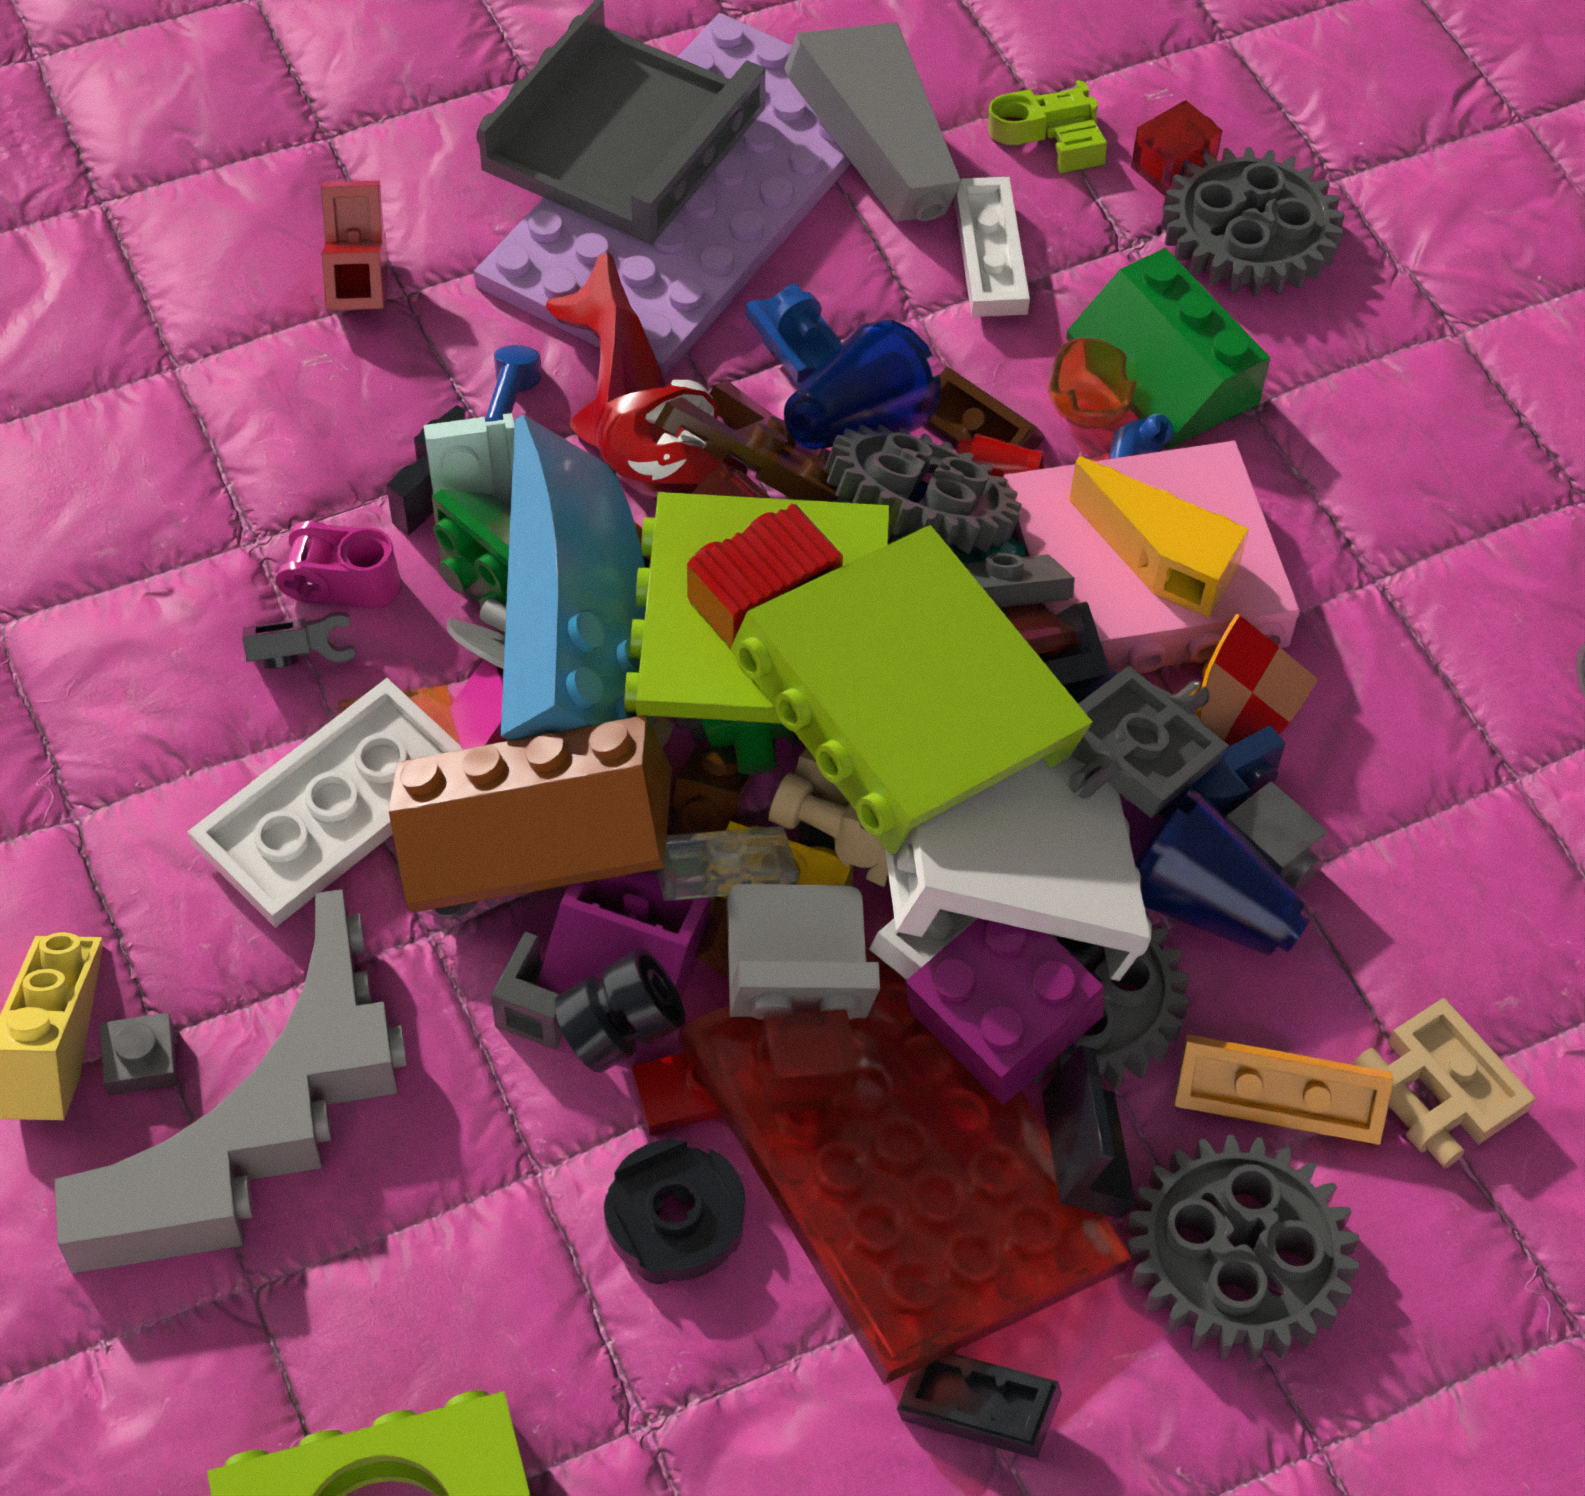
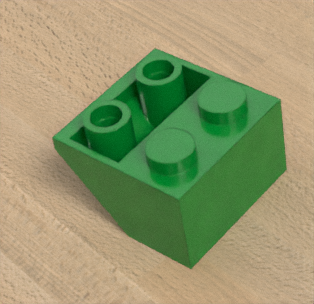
M439 490L432 495L435 517L433 531L438 540L441 561L438 568L442 578L455 592L462 593L464 591L480 605V608L491 598L506 605L511 510L490 494Z

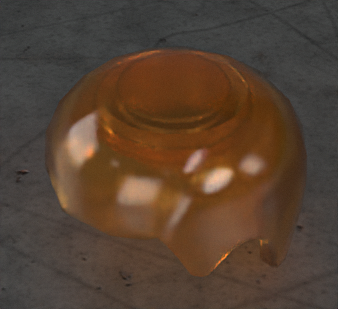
M1079 337L1063 344L1050 368L1047 384L1050 401L1058 414L1065 418L1068 423L1082 429H1104L1124 419L1134 399L1133 394L1137 386L1135 380L1129 381L1127 377L1126 354L1121 349L1101 339Z

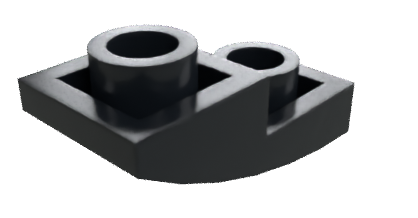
M456 405L442 417L434 419L426 425L465 420V410ZM424 427L414 437L417 461L413 465L405 466L399 470L392 481L386 485L392 523L408 536L434 512L432 502L433 490Z

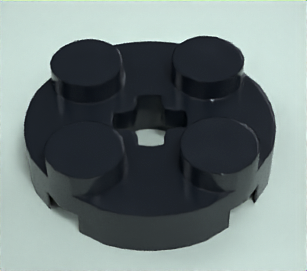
M660 1140L644 1145L622 1160L614 1172L615 1179L608 1188L603 1207L607 1236L618 1256L627 1265L636 1269L644 1280L654 1284H663L671 1280L683 1281L700 1277L720 1266L741 1244L745 1216V1193L736 1170L721 1154L710 1148L708 1154L698 1148L687 1147V1141ZM673 1196L678 1204L691 1202L694 1208L686 1213L687 1219L679 1223H673L671 1220L664 1221L658 1217L663 1212L662 1200Z

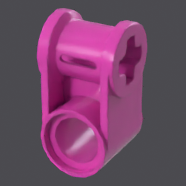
M302 521L292 527L289 534V544L292 547L287 563L278 569L276 575V585L286 596L306 603L328 602L356 605L364 608H380L388 605L398 596L401 590L400 574L393 544L389 536L383 531L375 528L326 525L315 521Z

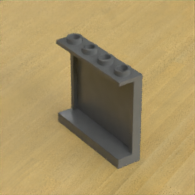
M594 0L582 15L574 17L565 34L555 45L544 50L538 63L526 77L514 83L508 96L496 110L484 116L479 124L476 135L480 148L481 169L652 245L764 111L766 68L746 60L731 79L605 27L604 1Z

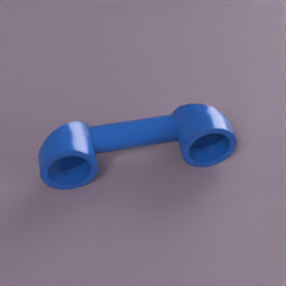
M509 345L498 348L494 352L497 382L485 422L503 420V414L512 413L518 392L530 390L540 382L542 377L541 358L537 350L524 345Z

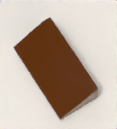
M948 366L945 367L913 412L916 417L957 445L961 438L973 439L974 435L978 433L1035 450L1045 438V435L1037 426Z

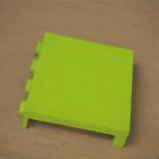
M658 492L655 518H643L642 556H651L650 568H638L636 606L646 607L645 620H632L631 659H640L639 673L627 672L624 701L625 712L637 713V716L647 715L648 719H650V716L782 723L777 715L775 706L757 683L749 679L741 671L736 657L729 649L726 641L721 640L718 631H714L711 624L705 621L703 614H699L695 605L690 604L687 597V563L706 544L715 541L722 543L725 539H732L736 533L742 534L760 515L768 512L777 514L780 509L786 510L792 503L796 504L843 555L844 566L888 545L889 505Z
M931 525L747 611L730 649L735 655L741 671L749 679L757 683L775 706L777 715L783 725L796 733L816 759L817 766L822 775L829 782L835 783L856 810L858 819L864 829L869 834L876 836L890 855L900 850L913 828L1043 758L1048 766L1052 768L1070 758L1093 723Z

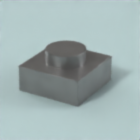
M169 1012L100 1023L103 1079L109 1096L178 1085L174 1030Z

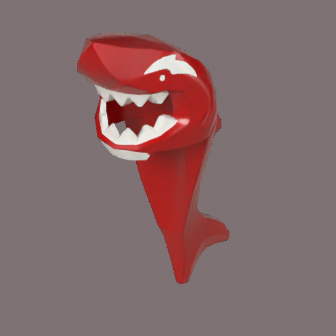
M610 253L600 254L586 284L578 292L564 297L548 299L546 302V309L560 323L589 330L600 340V368L596 398L570 420L571 429L583 441L598 448L611 470L621 480L649 500L657 501L658 492L738 496L748 472L745 464L733 456L722 461L702 450L705 442L681 426L676 435L655 424L666 402L679 397H683L697 407L699 406L700 409L717 420L718 404L705 387L698 382L672 380L669 386L666 387L660 367L639 317L632 309L626 296L613 256Z

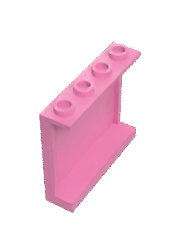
M1236 441L1094 461L1101 465L1110 466L1120 473L1156 489L1166 490L1177 498L1212 513L1224 515L1233 522L1249 528L1240 567L1210 618L1153 594L1074 507L1069 499L1075 464L1004 475V478L1008 480L1005 488L1017 491L1018 495L1015 501L1022 504L1019 511L1020 516L1014 529L1018 540L1025 547V557L1049 554L1075 577L1073 598L1064 601L1038 603L1044 622L1073 604L1087 602L1109 671L1114 669L1117 673H1120L1130 666L1138 673H1147L1163 666L1188 662L1206 663L1212 658L1220 639L1236 614L1241 615L1280 648L1289 647L1300 610Z

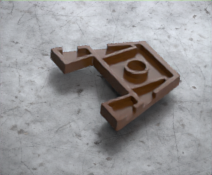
M728 381L714 385L709 394L718 404V416L740 430L734 431L683 397L666 402L655 421V424L676 435L680 426L705 442L702 450L722 461L731 456L736 457L757 471L755 476L757 480L793 500L834 502L838 498L835 495L838 487L827 483L829 474L824 472L831 451L824 448L818 449L802 437L798 429L774 416Z

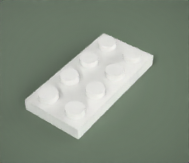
M386 678L187 831L190 843L276 928L314 898L315 893H320L393 834L389 817V805L397 762L462 750V748L395 684Z

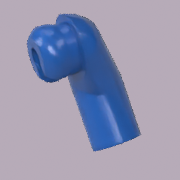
M1152 414L1148 418L1138 419L1120 427L1112 437L1109 459L1162 451L1166 443L1171 441L1174 435L1172 422L1162 414Z

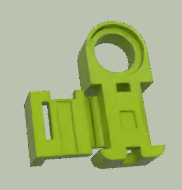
M1076 80V88L1058 93L1034 95L1031 89L1000 95L991 101L989 105L988 133L995 141L1006 145H1019L1045 140L1047 129V136L1049 138L1056 137L1057 170L1059 174L1101 166L1106 163L1107 141L1096 125L1098 102L1095 97H1089L1090 89L1084 81ZM1016 117L1024 120L1007 121L1003 120L1002 118Z

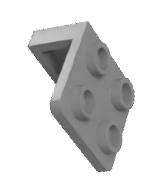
M737 884L730 889L727 897L730 1017H753L760 1020H779L787 1017H821L830 1021L867 1018L880 990L879 962H866L863 897L856 887L844 885Z

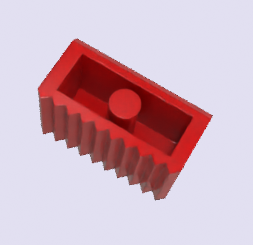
M791 503L786 510L780 509L777 514L768 512L760 515L742 534L736 533L732 539H725L722 543L715 541L703 546L687 563V597L690 604L695 605L698 613L703 614L705 621L711 624L714 631H718L721 640H725L729 649H731L747 611L842 567L843 555L796 504Z

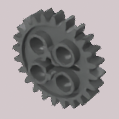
M1246 147L1243 157L1236 158L1229 148H1224L1221 161H1217L1213 156L1206 153L1203 154L1201 167L1188 162L1185 166L1184 176L1175 175L1173 177L1171 190H1167L1165 195L1161 228L1167 230L1165 245L1176 246L1174 257L1178 261L1192 259L1189 270L1191 275L1198 274L1204 270L1210 272L1208 285L1213 286L1223 278L1229 280L1231 293H1236L1243 283L1249 284L1254 296H1259L1262 285L1269 284L1272 290L1279 295L1282 294L1285 281L1301 289L1303 288L1306 275L1318 279L1320 278L1323 265H1332L1335 251L1339 250L1344 230L1342 229L1345 214L1337 210L1340 201L1339 195H1327L1330 185L1328 180L1312 182L1315 170L1312 166L1297 171L1294 169L1295 157L1291 156L1283 163L1275 162L1274 150L1270 149L1262 159L1255 157L1251 147Z
M860 425L857 432L849 428L845 429L843 436H836L824 468V472L829 474L827 483L838 487L835 494L837 497L853 500L852 503L889 505L888 524L893 526L892 532L894 535L899 536L904 532L912 534L931 525L948 546L955 544L965 553H970L973 546L984 552H989L991 545L1001 548L1005 540H1010L1022 506L1021 503L1015 501L1018 495L1017 491L1005 488L1008 482L1006 478L990 475L993 469L992 466L972 462L974 455L971 453L958 454L952 451L953 446L949 442L937 445L932 442L929 435L922 434L919 439L901 427L899 432L896 433L891 432L883 425H878L876 432L864 425ZM927 473H932L933 476L929 481L923 498L919 503L913 502L923 478Z
M1145 909L1146 917H1148L1149 912ZM1166 927L1152 931L1147 950L1142 956L1135 959L1120 980L1136 986L1139 989L1136 991H1125L1114 984L1120 981L1110 979L1106 960L1097 966L1098 960L1105 954L1104 946L1051 935L1060 944L1069 942L1084 947L1085 950L1079 952L1065 949L1091 974L1094 972V977L1104 986L1103 1017L1091 1027L1098 1033L1097 1035H1082L1031 1082L1038 1083L1048 1071L1057 1074L1080 1045L1095 1049L1100 1076L1104 1075L1115 1090L1121 1088L1125 1067L1132 1074L1142 1079L1146 1076L1149 1065L1148 1057L1161 1063L1165 1060L1169 1047L1168 1041L1177 1042L1183 1022L1179 1019H1185L1189 1005V998L1183 995L1186 992L1189 974L1177 971L1182 957L1181 949L1163 950L1169 932Z
M1227 1135L1222 1153L1217 1154L1205 1138L1199 1139L1194 1154V1161L1180 1149L1174 1150L1169 1164L1171 1171L1155 1165L1148 1182L1151 1188L1140 1186L1137 1191L1134 1206L1139 1211L1130 1212L1126 1231L1135 1237L1128 1241L1125 1259L1142 1263L1135 1267L1131 1283L1137 1287H1154L1148 1295L1145 1309L1150 1312L1164 1307L1169 1308L1171 1314L1165 1331L1169 1334L1185 1324L1193 1328L1191 1348L1197 1350L1209 1336L1217 1339L1219 1358L1226 1360L1234 1343L1243 1344L1250 1363L1257 1361L1263 1343L1266 1342L1269 1343L1273 1352L1280 1359L1285 1358L1291 1346V1335L1305 1347L1312 1345L1317 1334L1316 1325L1329 1330L1338 1315L1335 1306L1345 1307L1353 1289L1346 1282L1354 1280L1360 1262L1348 1257V1255L1354 1253L1359 1242V1235L1348 1231H1341L1346 1226L1352 1211L1350 1207L1330 1208L1328 1205L1337 1189L1335 1183H1327L1315 1188L1310 1181L1316 1164L1310 1162L1295 1171L1289 1167L1291 1148L1287 1146L1272 1159L1265 1156L1263 1138L1257 1137L1250 1153L1240 1152L1234 1135ZM1238 1194L1250 1195L1256 1198L1263 1208H1246L1238 1203L1234 1196ZM1204 1198H1209V1199H1211V1200L1213 1201V1203L1217 1206V1208H1216L1215 1206H1213L1210 1202H1207V1201H1205V1200H1203V1199H1204ZM1193 1228L1203 1234L1207 1242L1202 1244L1190 1243L1178 1234L1177 1229ZM1281 1249L1294 1251L1305 1260L1307 1265L1293 1266L1285 1263L1276 1251ZM1223 1284L1237 1285L1248 1293L1250 1300L1234 1301L1226 1297L1221 1292L1219 1286ZM1268 1287H1270L1273 1291L1278 1292V1293H1280V1294H1282V1295H1281V1296H1274V1295L1269 1291Z

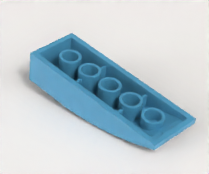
M525 415L515 419L501 716V736L510 741L637 717V713L625 712V683L627 672L639 673L640 659H631L632 620H645L646 607L636 606L638 568H645L644 559L641 554V545L630 506L616 473L611 470L608 464ZM650 716L649 721L653 727V716Z

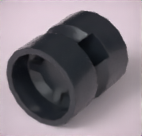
M637 948L608 965L603 970V981L597 977L589 976L555 998V1012L565 1039L584 1065L598 1073H603L632 1056L637 1050V1041L642 1044L651 1045L681 1028L685 1023L684 1007L673 981L659 961L646 949Z

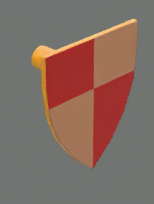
M1236 614L1220 639L1212 658L1202 668V677L1204 679L1202 688L1205 686L1208 689L1210 698L1205 706L1197 710V717L1205 727L1227 743L1228 747L1269 725L1279 735L1303 706L1318 678L1241 615Z

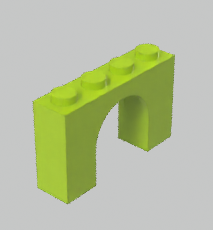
M481 1390L465 1392L451 1398L446 1403V1407L416 1414V1412L411 1410L390 1412L377 1418L371 1427L345 1434L339 1430L315 1432L303 1438L299 1442V1446L270 1454L266 1450L244 1451L228 1458L225 1461V1466L207 1470L211 1496H346L361 1487L390 1481L418 1486L434 1496H530L505 1391L491 1395Z

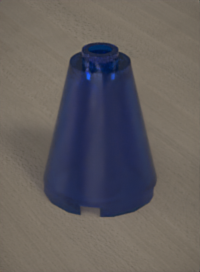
M880 320L859 326L786 401L784 421L789 434L800 446L809 450H819L833 447L837 435L843 436L847 428L857 432L860 425H864L875 432L878 425L885 426L893 433L899 432L900 427L905 428L909 433L916 431L928 423L938 409L942 389L940 374L933 377L927 361L929 357L933 356L928 345L910 327L894 320Z
M1191 785L1182 795L1192 802L1187 812L1185 813L1179 808L1177 810L1172 809L1135 863V867L1139 869L1142 876L1140 879V890L1144 908L1268 956L1277 947L1289 952L1309 923V919L1300 914L1306 901L1202 791Z

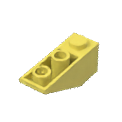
M66 932L54 933L48 936H35L0 1014V1119H65L80 1081L103 948L102 937H78L75 934Z

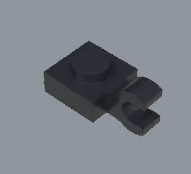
M332 612L316 620L306 621V618L243 627L242 638L246 662L261 660L262 668L267 669L286 667L298 663V654L310 653V649L317 650L323 657L333 662L351 660L356 656L354 645L336 647L327 638L333 628L351 625L349 614L345 612Z

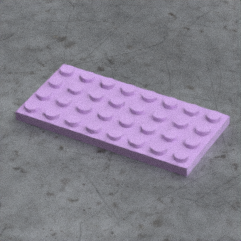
M719 13L678 56V58L729 79L732 78L746 60L765 67V109L652 245L543 198L474 270L475 287L600 348V340L591 331L560 323L546 309V302L548 299L564 297L578 292L586 284L597 257L600 254L610 253L613 256L626 296L632 309L639 317L664 379L852 163L788 78L784 67L792 45Z

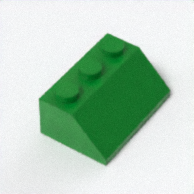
M1163 248L1119 269L1070 326L1066 334V339L1139 419L1148 418L1152 414H1162L1172 422L1174 435L1172 440L1166 443L1165 448L1167 450L1260 404L1271 359L1167 248Z

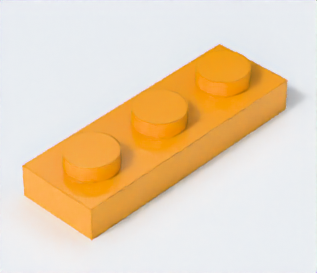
M1186 1034L1174 1096V1107L1380 1145L1394 1079L1390 1071Z

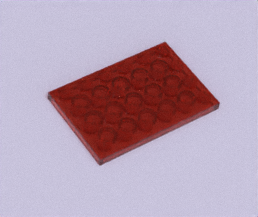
M866 949V962H879L880 990L867 1018H855L846 1021H830L821 1017H787L779 1020H760L753 1017H730V1005L684 1023L679 1029L678 1041L883 1385H886L1126 1270L1132 1257L1104 1214L1060 1204L1048 1130L1023 1092L1019 1091L1003 1106L910 1012L905 984L906 979L872 951ZM811 1020H820L825 1024L824 1031L817 1039H812L811 1037L817 1033L818 1026L811 1024L804 1028L802 1034H797V1027L788 1026L784 1028L782 1033V1039L786 1042L778 1044L776 1040L778 1028L787 1022H798L800 1025H803Z

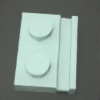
M512 413L503 414V420L485 422V417L423 425L433 495L441 489L490 494L511 510L515 426Z

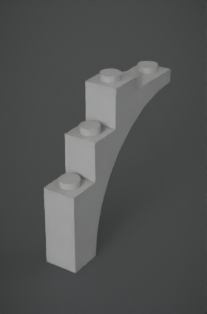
M342 889L315 893V942L305 985L284 1030L254 1071L211 1112L165 1142L115 1164L55 1179L58 1246L71 1274L244 1246L241 1220L253 1218L254 1216L249 1180L322 1169L319 1143L332 1141L328 1105L398 1094L395 1068L407 1066L402 1025L389 1027L384 1002L372 1003L368 972H355L353 954L366 953L364 932L360 913L348 915Z

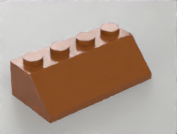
M647 715L397 762L389 805V817L405 902L410 912L425 911L663 869L665 866L672 766Z

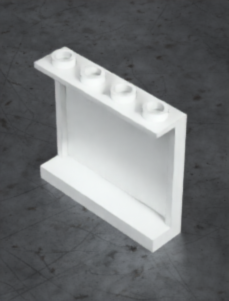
M1073 754L1070 758L1052 768L1042 758L913 828L897 853L890 855L885 849L896 932L922 937L941 909L1104 946L1110 979L1120 981L1135 959L1142 956L1147 950L1151 940L1152 926L1150 919L1146 917L1140 890V872L1135 867L1129 840V823L1124 818L1119 792L1109 783H1106L1090 798H1081L1079 794L1083 787L1074 793L1070 787V777L1086 765L1077 760Z

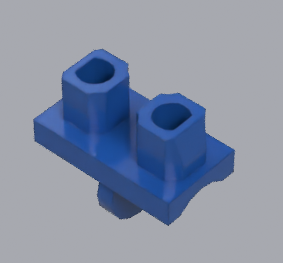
M794 283L786 286L770 299L747 302L746 316L762 336V342L770 353L775 354L790 373V379L798 390L806 392L827 383L830 379V369L847 363L848 350L822 318L821 303L811 292L802 291Z

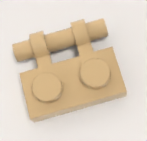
M1444 997L1393 1030L1388 1044L1400 1056L1399 1059L1389 1065L1372 1047L1358 1056L1353 1065L1390 1071L1394 1080L1388 1106L1409 1128L1406 1136L1420 1152L1428 1150L1443 1168L1453 1165L1465 1153V1150L1449 1131L1461 1125L1479 1145L1528 1112L1536 1099ZM1420 1079L1442 1104L1429 1111L1408 1085Z

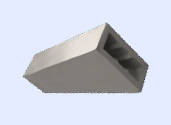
M898 22L797 33L784 67L788 78L895 222L913 219L930 221L946 215L961 184V180Z

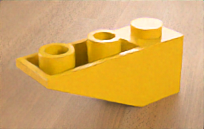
M1079 456L1076 460L1069 499L1074 507L1153 594L1210 618L1240 567L1249 528L1233 522L1224 515L1212 513L1177 498L1166 490L1156 489L1128 477L1110 466L1098 464L1082 456Z

